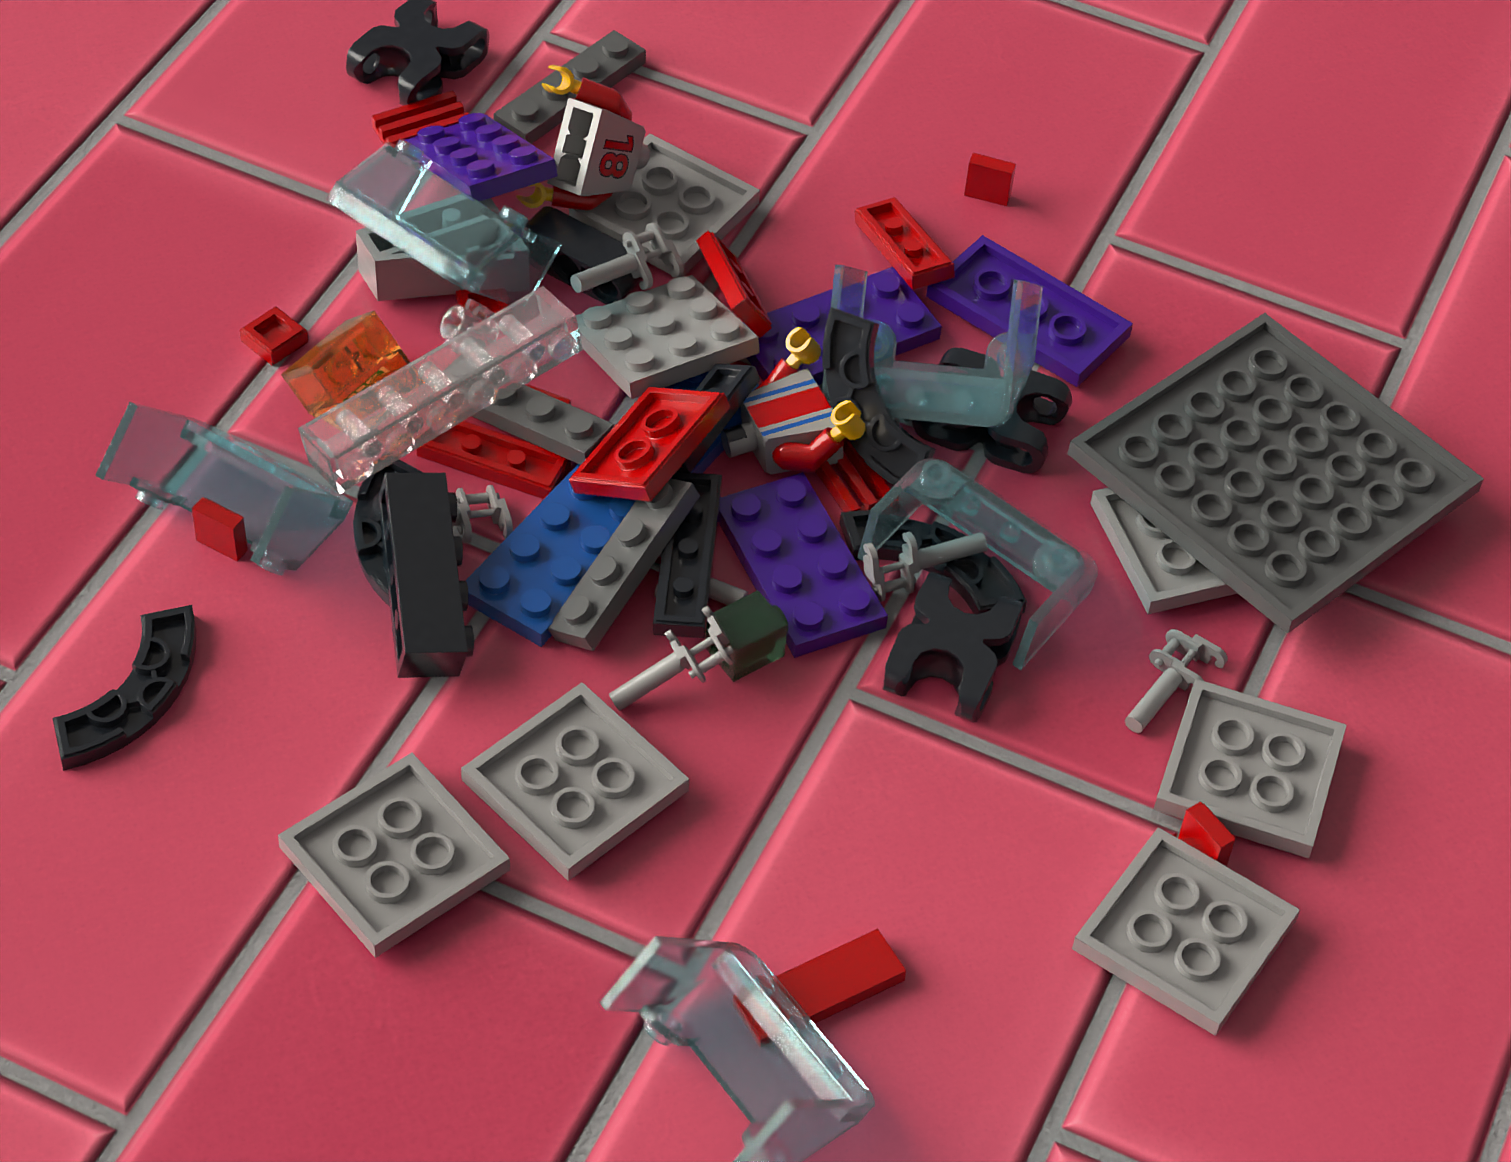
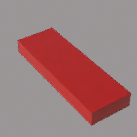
M896 197L855 209V223L912 290L955 278L954 263Z
M708 230L696 242L731 310L761 338L772 329V322L736 255L713 232Z
M440 412L436 413L416 444L418 457L541 499H545L571 469V460L542 447Z
M877 928L734 995L732 1007L758 1048L762 1049L905 981L906 969Z

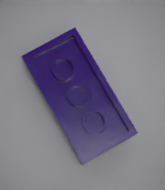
M483 113L464 115L459 118V123L447 127H425L417 132L418 136L404 140L407 156L473 204L558 177L554 158Z
M984 235L953 261L955 278L927 286L926 297L1075 387H1078L1130 337L1132 331V322Z
M893 267L768 312L767 315L772 322V329L761 338L758 337L760 353L747 357V360L752 366L756 367L759 376L764 381L781 358L788 359L792 354L786 347L788 334L793 329L802 327L820 345L821 356L812 364L802 363L799 369L804 370L808 368L817 385L826 383V374L822 366L825 326L831 307L880 324L874 348V364L940 339L942 326Z
M803 472L721 497L718 523L794 658L887 627L888 614Z

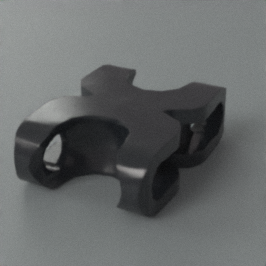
M408 0L395 10L394 24L396 27L385 25L373 27L353 43L348 50L346 71L349 76L364 84H370L382 77H399V104L404 106L442 94L443 81L441 78H463L478 66L488 53L489 31L472 21H467L454 28H438L436 1Z
M956 347L947 350L938 364V379L944 390L957 397L928 395L923 398L911 417L916 434L928 442L954 451L968 450L977 443H982L985 457L991 463L1021 473H1034L1038 471L1048 456V443L1044 433L1029 425L1028 422L1055 425L1061 422L1072 404V395L1068 386L1056 378L1030 369L1016 370L1007 377H1002L1000 364L993 357L964 348ZM1041 397L1048 398V399L1052 400L1053 402L1048 401V400H1046V399H1044V398H1041Z
M931 571L916 596L914 604L915 616L913 617L912 624L900 630L885 666L882 690L902 697L906 696L912 686L919 680L928 677L943 679L952 684L959 695L958 706L954 714L966 720L977 722L991 696L993 689L992 679L996 668L1005 663L1015 641L1024 602L1000 596L998 602L990 611L981 614L964 613L954 607L948 597L949 587L953 579Z

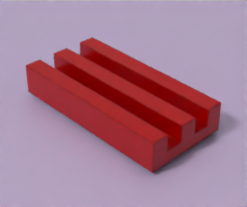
M452 90L372 115V127L391 155L406 150L404 140L418 136L417 132L429 126L447 127L459 123V118L469 113H464L463 104L461 101L457 102V95Z
M846 437L843 439V458L837 460L836 466L863 505L859 506L828 461L815 471L843 512L858 510L883 511L894 506L895 495L880 475L864 462L865 460L858 454Z

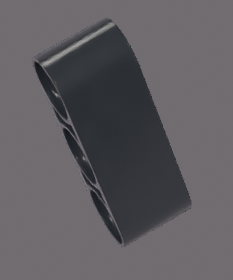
M550 206L540 209L515 233L525 247L526 263L571 287L570 279L572 275L628 254L622 242ZM629 273L585 290L583 293L607 305L624 299L643 278L642 276L633 278L632 274Z

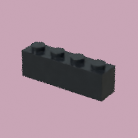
M385 473L378 503L398 678L458 677L466 657L473 656L474 633L471 625H464L463 611H467L468 585L466 580H459L457 567L462 565L463 544L461 536L453 535L452 523H455L457 519L456 493L448 492L446 473Z

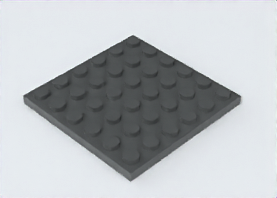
M1266 313L1260 315L1072 439L1068 449L1070 457L1287 634L1478 493L1484 480L1475 471Z

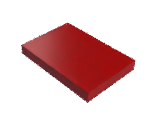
M648 387L572 474L569 482L574 492L651 502L731 407L725 393Z

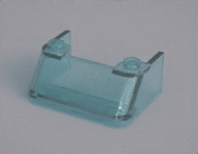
M400 139L397 145L389 142L385 143L335 182L326 198L329 203L451 283L465 290L522 309L527 308L562 246L556 240L535 233L525 227L529 219L521 213L505 205L500 212L489 208L429 170L432 161L423 156L425 152L403 139Z
M835 265L831 307L863 318L868 272L845 265ZM1014 280L1008 332L999 334L988 345L984 369L896 361L897 342L893 330L882 321L867 319L880 324L874 348L875 375L881 396L892 416L901 419L990 428L1006 423L1014 412L1035 362L1043 286L1024 280ZM824 370L822 391L829 403L830 396Z
M129 402L95 475L102 480L130 485L138 490L135 498L157 509L163 510L165 504L168 503L181 506L192 512L191 508L204 497L243 516L247 543L252 545L250 550L253 552L250 561L278 575H283L286 569L297 571L344 522L353 504V501L348 497L210 424L195 418Z
M929 458L921 460L870 510L858 558L863 561V556L867 555L863 548L864 544L872 543L877 551L922 504L968 535L982 532L986 538L988 549L1053 592L1028 621L1012 664L1021 670L1091 592L1098 575L1097 564L1087 552L964 469L940 459Z
M655 936L599 1002L605 1011L639 1012L645 1020L643 1025L646 1032L662 1045L669 1046L672 1043L677 1046H690L751 1122L742 1133V1141L745 1148L733 1162H803L857 1125L875 1105L874 1097L868 1087L776 976L755 953L741 944ZM734 995L741 1001L770 1039L762 1043L759 1042L733 1001Z

